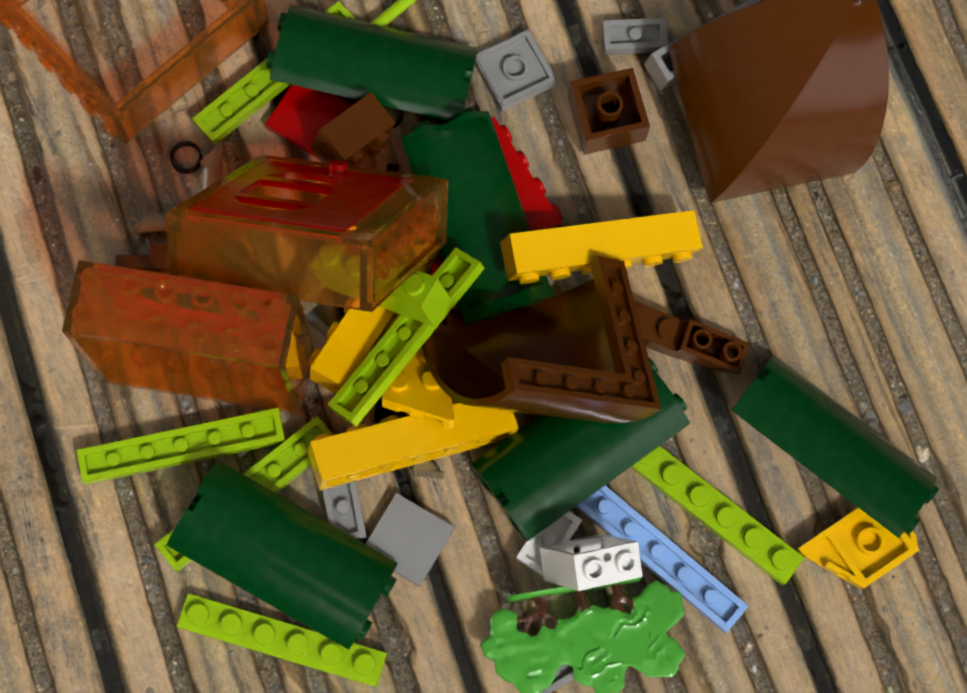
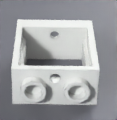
M598 534L539 547L544 581L573 590L581 591L643 577L637 541ZM575 546L579 549L576 554L573 551Z

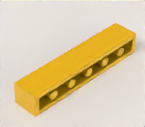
M415 210L409 220L404 218L399 224L395 233L398 236L396 238L397 242L379 255V257L427 274L440 251L428 217ZM351 296L344 308L345 316L340 323L335 321L331 325L326 335L327 343L322 350L317 348L308 361L310 380L336 394L400 314Z
M695 210L512 233L500 242L507 280H519L520 284L539 281V277L548 275L551 276V280L563 279L571 276L570 272L582 271L584 276L592 275L590 262L596 256L624 261L627 270L632 268V264L643 263V267H652L662 264V260L673 258V263L686 262L693 259L692 255L703 248Z
M452 400L454 428L443 427V421L428 416L421 420L412 416L399 418L398 415H392L383 418L379 424L367 427L366 424H358L357 427L352 426L348 428L345 433L334 435L333 432L320 434L314 438V441H310L308 456L320 491L502 442L519 428L513 411L464 405Z

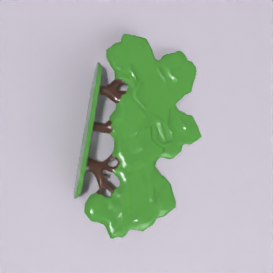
M639 577L581 591L567 587H557L507 596L505 598L509 602L532 600L536 605L523 618L517 616L514 611L507 609L495 611L490 618V635L480 643V647L483 649L485 657L494 660L496 674L501 676L506 682L513 683L521 693H541L550 687L557 671L562 665L573 667L574 679L585 687H594L595 693H619L625 687V671L629 666L643 672L648 678L672 677L679 670L678 664L683 661L685 651L681 649L674 638L667 636V631L684 616L681 593L678 591L671 592L667 585L662 584L658 580L649 583L641 594L631 598L622 592L621 585L638 582L642 578ZM607 587L612 588L613 595L609 607L601 608L586 603L584 591ZM574 593L578 609L575 616L568 619H558L548 612V599L551 596ZM623 603L631 606L630 614L625 613ZM538 616H542L540 631L535 636L528 635L532 620L533 622H539ZM547 618L553 620L555 623L554 628L547 626ZM524 621V628L522 631H518L517 623Z

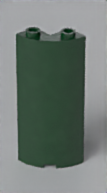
M291 5L287 13L281 12L278 22L280 35L276 50L270 49L266 68L271 69L270 80L360 100L372 92L382 106L446 121L456 119L455 114L464 110L478 48Z
M467 108L455 114L456 119L445 125H431L429 121L418 123L411 127V133L401 138L443 262L456 247L480 261L485 268L457 302L465 325L500 316L502 313L514 309L516 311L553 297L547 276H541L539 281L529 284H520L519 280H507L500 242L509 234L531 230L489 111H474V108Z
M775 355L770 358L731 410L898 538L903 532L909 535L920 521V518L916 516L924 503H929L939 490L935 485L937 479L935 475Z
M650 358L649 361L662 409L652 416L635 422L599 423L539 415L470 464L484 489L499 502L512 527L527 542L690 424L684 413L687 410L684 400L677 393L672 394L657 374L658 369Z
M219 460L216 461L196 491V496L184 511L166 546L348 650L356 638L364 639L373 623L368 620L370 613L381 594L387 597L397 580L392 576L398 564L397 562Z

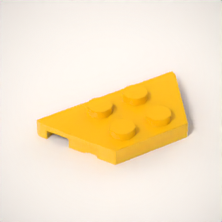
M421 347L381 396L382 407L396 412H406L410 416L421 420L425 416L443 421V427L454 428L452 398L441 389L432 376Z
M857 508L797 548L796 551L806 559L861 590L919 551L916 534L913 531L909 535L903 532L898 538L860 508Z

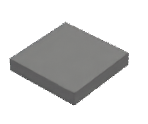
M529 29L477 53L475 65L501 112L558 85V79Z
M395 493L365 545L397 562L394 573L421 587L455 527Z

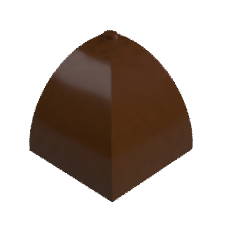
M764 0L711 21L685 35L668 48L709 203L853 174L868 161L877 145L886 115L889 88L887 43L877 0Z
M596 256L590 262L593 279L569 291L516 311L514 309L502 313L500 316L465 325L460 309L452 308L421 346L426 363L437 384L448 396L464 405L599 423L635 422L650 417L662 410L625 262L621 260Z

